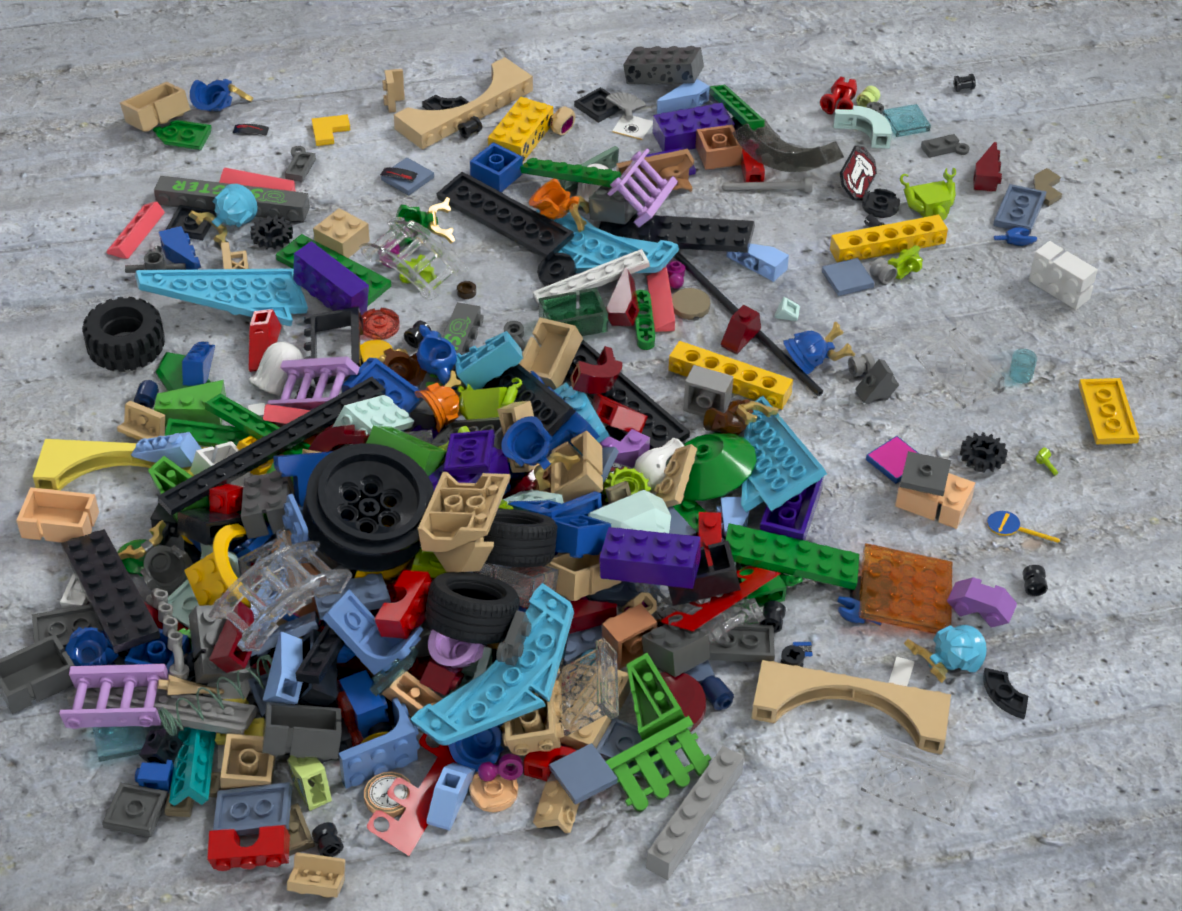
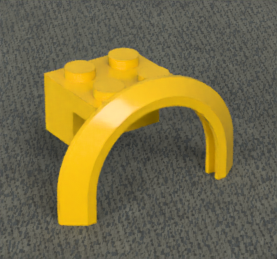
M232 524L221 528L215 535L213 552L184 570L199 606L217 605V608L236 598L251 608L257 593L248 589L240 582L231 568L228 557L230 541L233 538L243 537L244 534H247L245 528L241 525Z

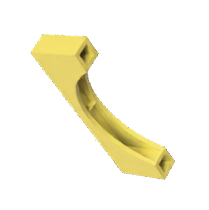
M45 439L33 474V480L36 488L61 490L76 478L98 469L112 466L151 468L155 463L132 457L131 454L136 448L137 443ZM191 467L182 468L191 476H194V474L190 471Z

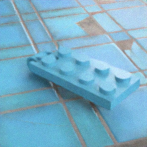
M567 382L554 390L593 427L600 436L597 439L598 442L610 436L586 393L573 390ZM574 445L572 446L580 455L582 454Z

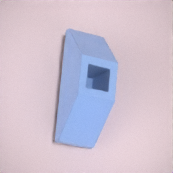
M454 762L443 768L434 788L426 821L427 824L451 830L469 789L470 782H472L473 776L476 773L475 769Z

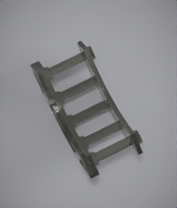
M764 119V127H760L757 130H752L749 124H745L732 133L737 142L751 157L765 166L780 171H809L844 158L836 141L814 148H804L787 143L770 127L766 119Z

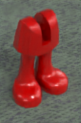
M840 76L831 87L832 94H824L821 97L820 106L822 110L832 115L839 97L841 99L836 109L852 110L853 102L851 100L855 98L857 91L856 80L849 79L847 83L845 82V77Z

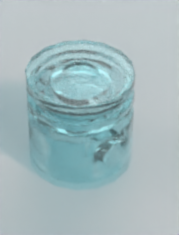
M1028 349L1014 351L1009 369V377L1017 383L1030 382L1034 376L1037 362L1036 354Z

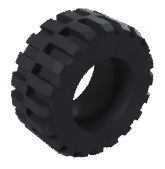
M117 297L115 300L108 299L105 303L96 305V309H91L83 321L82 332L90 359L98 366L106 367L110 371L118 370L119 372H125V370L129 369L131 371L136 370L140 366L143 368L147 366L148 362L152 363L160 355L165 345L164 330L159 311L152 304L140 298L138 300L135 297ZM123 332H133L124 336H115Z

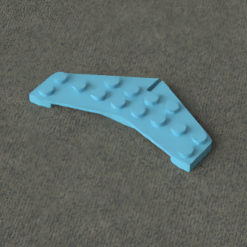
M570 210L563 218L553 220L574 233V238L557 253H565L572 257L576 264V273H582L640 249L643 250L649 260L650 267L635 273H656L661 271L679 251L678 244L670 241L660 240L656 243L612 235L594 227L582 216L581 218L587 224L584 225L583 231L578 232L577 224Z
M542 583L529 600L530 605L526 615L532 628L530 635L524 641L523 654L521 657H518L516 665H507L505 662H498L496 660L477 678L433 706L429 703L418 710L410 719L412 724L438 744L449 745L545 707L544 701L533 694L532 691L550 702L574 615L571 603Z

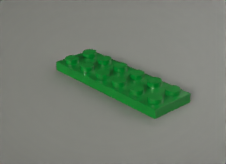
M303 234L299 235L276 254L277 261L294 269V253L312 241L369 285L368 306L392 286L391 280Z
M728 523L725 541H729L734 562L848 589H856L860 554Z

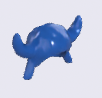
M420 325L419 332L423 336V340L420 342L416 353L418 363L422 370L436 375L445 386L449 382L450 371L457 362L455 347L447 339L442 338L439 332L430 331L427 326ZM458 386L452 387L451 389L457 390Z

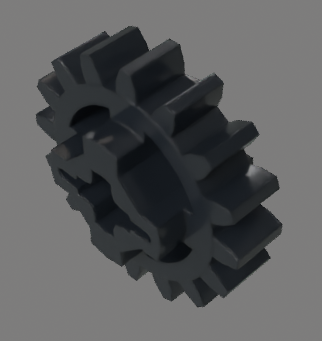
M267 216V219L261 217L260 222L255 221L254 226H251V240H253L254 244H258L259 248L265 246L266 250L269 247H273V249H276V246L284 247L283 243L289 244V239L293 238V228L290 225V221H285L284 217L278 219V216L274 218Z
M982 432L981 436H978L977 433H973V438L966 436V441H962L960 455H962V461H967V467L974 466L975 471L981 468L982 472L985 473L986 469H989L991 472H994L995 467L1000 469L1001 465L1005 464L1008 450L1005 449V443H1000V438L994 439L993 434L986 436Z

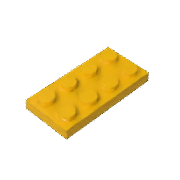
M1121 378L1080 379L1078 386L1095 443H1138L1140 437Z

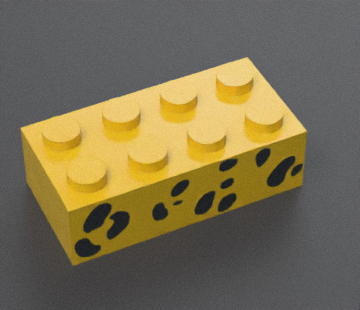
M520 97L488 136V146L492 143L498 144L522 156L524 162L550 129L553 106Z

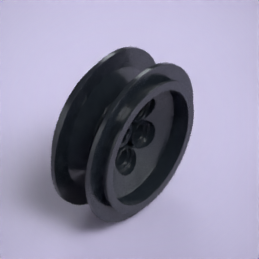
M370 443L353 444L339 448L325 456L316 465L308 480L302 514L308 528V537L325 557L345 568L362 572H380L394 569L411 560L422 548L418 527L432 498L434 488L422 467L412 458L394 448Z

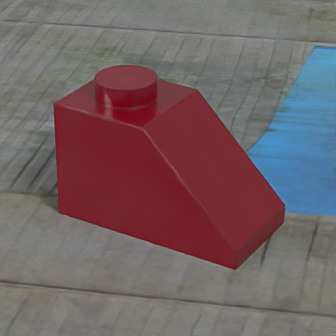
M742 305L731 317L721 341V347L738 354L760 331V313Z

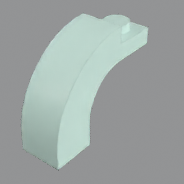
M853 106V110L835 109L834 128L863 131L871 139V148H890L892 130L890 123L883 115L862 106Z

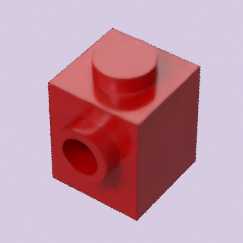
M225 484L211 488L209 496L210 511L223 514L240 511L242 508L243 487Z

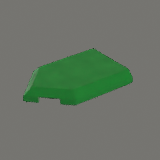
M175 120L163 128L160 126L153 128V131L164 145L202 150L211 133L212 126Z
M166 352L155 373L167 391L191 387L183 385L182 361L186 355Z

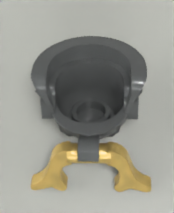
M161 520L155 527L149 530L153 535L150 540H146L136 550L132 545H129L118 555L121 560L125 558L138 559L145 555L144 569L140 572L144 576L146 585L151 590L159 588L167 591L168 595H171L188 579L184 570L193 565L189 555L184 550L178 549L176 545H173L171 548L168 546H157L163 539L162 532L166 526L164 521Z

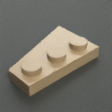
M692 444L675 450L664 470L666 474L661 484H657L654 489L656 496L664 500L667 508L681 504L683 500V494L697 448Z

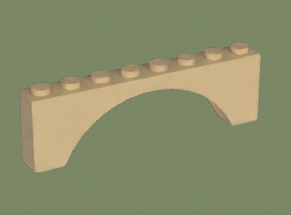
M504 57L491 64L492 83L477 99L462 106L445 110H419L407 107L394 114V128L423 150L457 132L458 125L466 123L471 117L476 116L481 119L532 92L533 76Z
M762 660L751 719L776 723L788 711L805 703L825 699L851 700L872 706L891 716L909 733L918 750L937 754L943 753L951 694Z

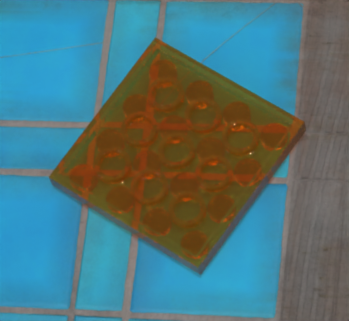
M865 543L862 557L859 618L933 634L950 626L952 622V607L947 600L952 591L953 562Z

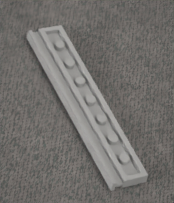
M124 687L110 688L106 709L120 708ZM134 687L130 708L144 707L148 687ZM77 688L73 690L72 697L67 698L69 706L73 707ZM100 688L87 689L83 709H96ZM157 689L154 707H156L157 711L161 707L166 708L177 721L176 702L178 698L182 697L189 700L198 709L196 695L180 694L167 696V691ZM199 696V704L204 717L203 721L185 700L178 702V711L183 727L222 734L244 735V730L248 729L258 712L255 705L222 700L225 708L222 710L215 698Z

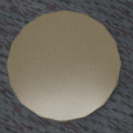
M684 288L678 290L672 296L674 314L680 318L693 320L694 317L702 318L710 310V297L700 289Z

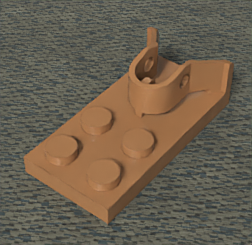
M688 149L644 158L662 179L668 180L673 176L678 181L677 186H674L672 190L686 189L690 192L692 191V185L689 182V168L694 164V159ZM633 160L616 163V171L621 172L622 175ZM639 165L637 168L658 188V184Z

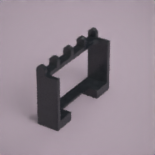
M359 306L304 317V323L311 324V328L304 329V336L311 337V342L304 343V350L311 351V356H307L304 359L317 358V332L351 326V360L359 367L364 363L360 352V335H364V325ZM351 375L346 376L344 378V381H346ZM336 376L328 378L327 384L334 383ZM320 377L313 378L316 386Z

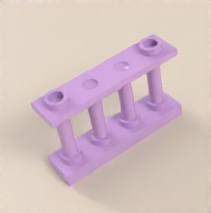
M648 148L642 153L640 151L636 152L631 157L633 161L621 177L616 178L610 184L612 188L607 193L611 196L618 190L634 207L638 215L634 223L638 227H641L653 217L678 182L673 176L668 180L662 179L644 159L650 151ZM639 165L658 184V188L637 168ZM632 174L651 193V197H649L646 194V192L634 181V179L631 177ZM625 183L641 198L644 206L624 186Z
M348 356L283 360L280 368L287 373L288 379L281 399L268 400L267 404L311 411L338 396L344 378L348 375H357L360 367ZM336 376L329 397L322 398L328 378ZM320 377L313 398H306L312 379ZM303 378L297 398L290 399L296 379Z
M166 665L71 666L69 676L77 690L72 710H60L59 713L65 727L78 729L83 727L161 726L162 722L156 707H154L158 679L168 680L169 673ZM148 686L144 707L130 708L134 687ZM124 687L120 708L106 709L110 688ZM88 688H100L96 709H82Z

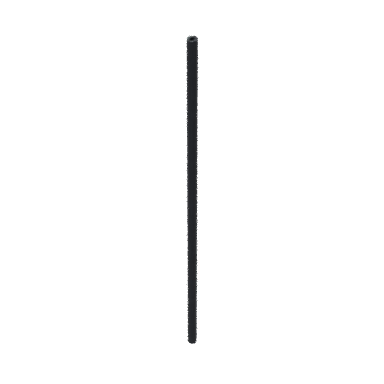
M679 251L673 256L733 315L737 312L738 308ZM761 330L755 335L817 396L823 394V389Z

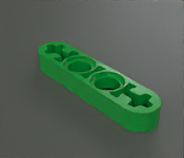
M637 290L639 312H647V314L638 313L634 322L637 346L642 350H650L655 346L651 297L648 291ZM640 325H648L649 327L641 328Z

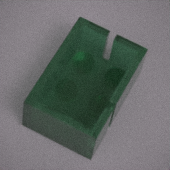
M597 287L579 291L578 309H576L575 291L538 298L539 318L574 325L581 336L608 332V312Z

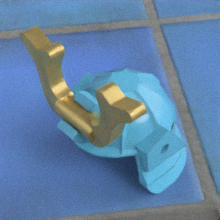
M229 184L212 201L215 204L214 211L217 217L209 212L197 213L191 211L189 216L198 225L203 220L210 222L220 234L216 235L213 240L218 242L221 247V243L226 242L225 237L228 233L223 223L229 226L236 225L239 228L243 224L251 222L257 213V202L252 192L243 185Z
M950 625L938 631L933 639L936 643L934 648L935 654L915 644L910 639L904 642V645L914 655L919 654L926 659L931 668L930 672L941 683L946 679L945 674L948 670L960 668L969 672L978 671L985 660L987 652L983 635L976 628L969 625H960L954 628Z

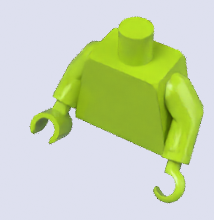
M947 168L943 172V177L947 180V183L943 180L911 187L909 182L905 183L903 181V177H909V175L902 174L900 182L902 185H905L903 190L909 208L918 212L922 217L940 215L941 219L945 220L956 197L955 182H953L956 169L952 168V175L947 173Z
M519 378L512 379V383H519L513 384L508 389L507 387L474 390L467 384V389L465 390L462 386H459V411L466 420L499 417L497 409L515 401L518 393L517 388L521 387L522 381Z

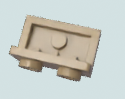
M403 69L385 70V80H382V85L386 95H383L384 106L388 105L389 113L396 112L395 101L405 100Z
M129 401L125 404L124 423L117 426V431L137 440L164 436L166 415Z
M558 780L548 781L545 783L533 823L537 828L559 826L564 833H570L579 803L576 805L573 803Z
M297 852L294 856L293 871L287 881V891H294L299 894L321 895L326 898H337L345 881V859Z

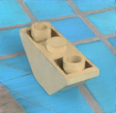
M481 537L447 552H434L446 572L480 571L494 547V542H484V537Z

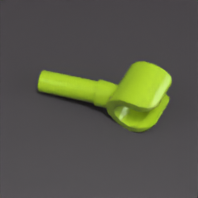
M1043 447L1038 451V455L1035 458L1036 462L1039 464L1044 463L1053 475L1056 476L1059 472L1050 463L1051 452Z

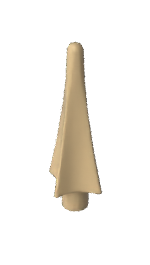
M168 675V680L158 679L157 689L167 691V696L197 694L200 687L207 688L213 694H217V688L196 684ZM219 688L220 694H224V690ZM204 689L199 690V694H210Z

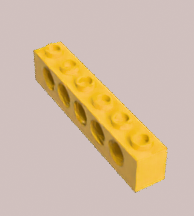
M940 215L849 231L831 235L830 251L838 263L855 258L863 260L900 253L903 249L909 250L915 245L920 246V248L945 244L948 228Z
M682 341L677 343L669 355L668 371L688 377L693 365L734 376L732 393L755 401L764 396L772 407L781 410L792 394L793 379Z

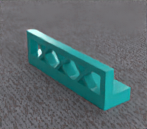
M185 727L183 731L178 733V738L183 743L174 762L169 803L176 806L189 796L202 805L209 800L216 732Z

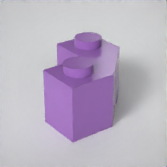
M631 429L621 442L612 437H607L599 442L602 448L616 447L619 453L614 462L633 469L637 458L649 450L650 437Z
M975 577L955 582L947 602L960 617L978 612L991 628L1010 622L1017 603L1005 588L997 585L993 588L981 584L982 580Z

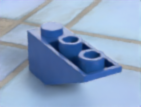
M182 226L159 231L160 243L166 259L173 263H185L186 270H198L201 268L199 258L194 257L196 256L194 246L189 245L191 244L189 235L184 233Z
M204 341L193 345L182 361L183 385L196 386L205 384L208 381L215 345H209V342Z

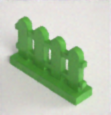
M689 716L605 761L618 778V783L628 797L625 800L627 807L632 805L636 811H644L648 806L646 796L653 793L657 799L664 800L669 795L668 784L674 781L677 787L685 788L690 782L689 772L694 770L701 777L709 766V761H711L710 755L704 756L695 741L699 738L696 732L690 733L693 722ZM676 739L677 743L671 746L669 742ZM682 749L690 764L683 767L675 751ZM655 750L657 754L650 757L648 753ZM659 760L662 761L669 773V776L664 779L654 764ZM635 762L636 765L629 769L628 764ZM639 771L649 786L644 790L641 789L633 776Z

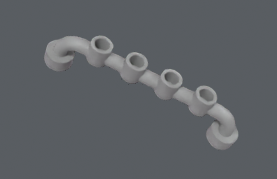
M154 588L151 594L146 597V603L158 610V620L163 623V635L168 637L167 647L174 654L175 664L170 666L169 675L187 680L189 677V667L184 664L182 651L183 635L177 631L178 620L172 617L173 606L168 604V592Z

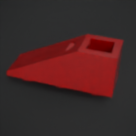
M273 309L259 310L253 313L249 328V372L258 370L267 348L277 343L282 325Z

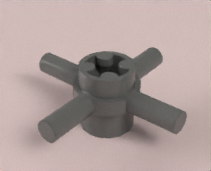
M155 246L154 251L144 256V265H125V273H136V270H186V264H167L161 253L162 248Z

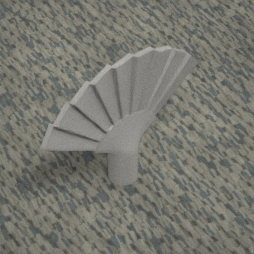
M617 92L606 97L607 100L625 112L627 120L633 119L632 111L646 106L644 101L629 93Z

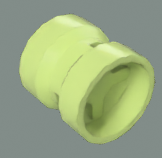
M867 86L857 96V105L866 107L870 102H877L881 96L880 91L874 86Z

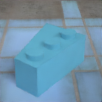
M507 331L486 340V345L479 348L476 346L470 347V352L461 355L457 353L456 373L466 387L469 384L474 390L481 389L487 382L493 378H498L505 370L518 365L523 359L521 348Z

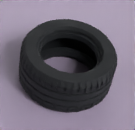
M498 509L488 535L484 536V542H494V547L485 562L510 567H539L549 564L554 559L557 525L555 521L548 516L534 512Z
M448 572L438 575L430 583L424 616L433 630L451 639L475 644L500 643L505 641L516 610H519L520 598L513 587L496 578L470 572Z

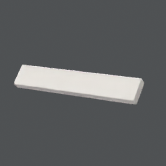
M640 249L533 291V296L541 310L619 279L624 268H628L630 274L650 267V263L643 250Z

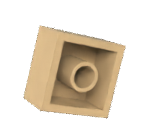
M340 208L313 228L314 241L347 258L370 241L368 223Z
M226 735L220 777L221 790L272 784L275 756L262 753L263 736Z

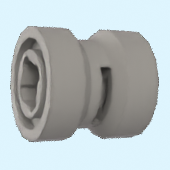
M882 257L876 259L870 267V273L875 277H879V280L884 284L892 282L898 271L893 265H888V261Z
M869 352L862 354L861 357L854 356L848 359L849 371L853 377L861 376L864 372L868 373L875 364L874 357Z

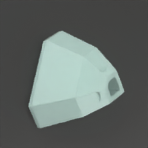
M646 490L639 491L588 513L589 517L609 522L611 527L662 533H669L671 515L664 500Z

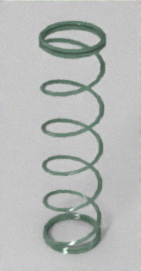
M268 654L258 658V677L250 669L245 668L257 679L262 689H265L259 672V661L262 659L264 669L269 676L270 668L267 660L272 665L273 659ZM240 670L237 671L238 687L226 677L218 678V698L207 688H198L196 694L198 709L189 700L182 697L178 698L176 702L178 721L166 708H159L160 720L169 735L174 736L177 734L175 723L181 731L184 730L178 711V702L180 700L188 702L204 721L199 704V690L201 689L208 691L218 702L222 710L225 709L219 692V681L221 679L230 682L244 700L239 682Z

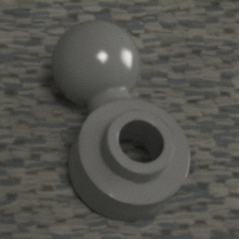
M519 321L507 322L504 325V332L507 331L519 345L521 351L525 349V342L522 339L524 336L523 324Z

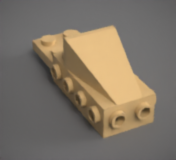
M555 680L550 702L532 691L533 694L544 701L545 707L503 723L505 725L503 742L505 747H509L512 754L526 755L529 752L551 751L554 748L561 747L560 738L564 737L562 723H559V716H562L563 697L559 680Z

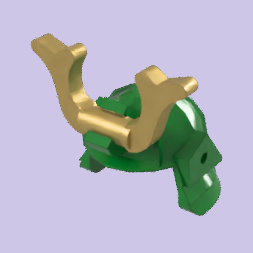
M447 197L443 203L431 206L427 214L421 211L420 207H409L401 204L395 218V238L400 247L408 244L409 247L423 245L431 232L446 238L452 244L454 242L452 236L453 229H440L438 227V217H436V211L449 213L451 210L448 205L450 199Z

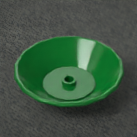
M732 433L705 434L684 443V446L692 444L697 448L683 494V500L705 501L724 496L740 487L751 476L756 465L755 448L746 438ZM671 457L666 461V467H667V465H668V463H669Z

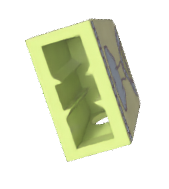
M289 755L288 765L293 784L308 810L311 811L331 802L332 798L326 771L318 758H297ZM308 780H311V781L314 782V786H313V787H311V785L309 784Z

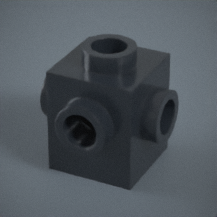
M165 728L150 730L139 756L147 763L159 762L166 764L167 760H172L174 763L183 742L175 735H169Z

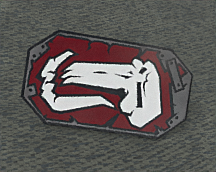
M855 145L839 173L841 186L852 200H863V196L868 191L877 174L875 159L864 146Z

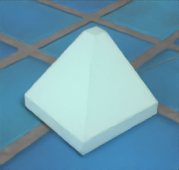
M783 297L774 317L797 321L800 306L790 299Z

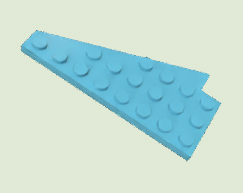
M294 269L136 270L135 274L139 290L228 311L233 315L241 314L252 317L254 311L273 309L280 324L292 326L293 319L291 314L307 313L308 309L301 287L293 280Z
M764 396L755 401L772 407ZM753 410L752 414L757 416L756 422H750L744 431V438L755 448L757 459L751 476L742 484L741 506L746 513L763 501L772 511L827 475L823 466L778 413L777 415L767 417L764 413Z

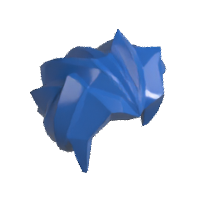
M78 627L71 634L65 648L75 666L116 665L114 661L119 656L117 653H114L104 631H98V628L84 627V629Z

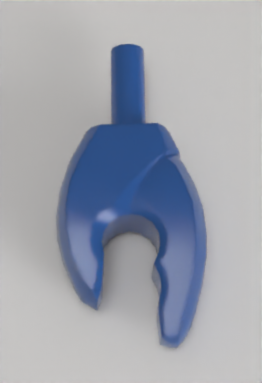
M1017 227L1006 231L1005 235L994 236V241L1006 240L1007 244L1024 246L1036 242L1037 237L1028 236L1030 233L1028 229Z
M838 597L837 602L847 607L838 608V612L845 620L864 624L868 620L881 626L883 621L869 615L870 610L860 601L849 597Z

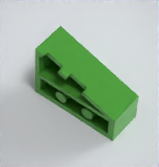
M224 380L157 393L154 410L166 415L165 427H167L168 418L222 425L221 418L205 410V402L220 393L226 396Z
M165 456L148 469L159 494L193 477ZM210 494L183 510L209 507ZM176 513L173 515V517L178 524V516Z
M648 653L626 664L638 723V733L642 740L685 718L679 704Z

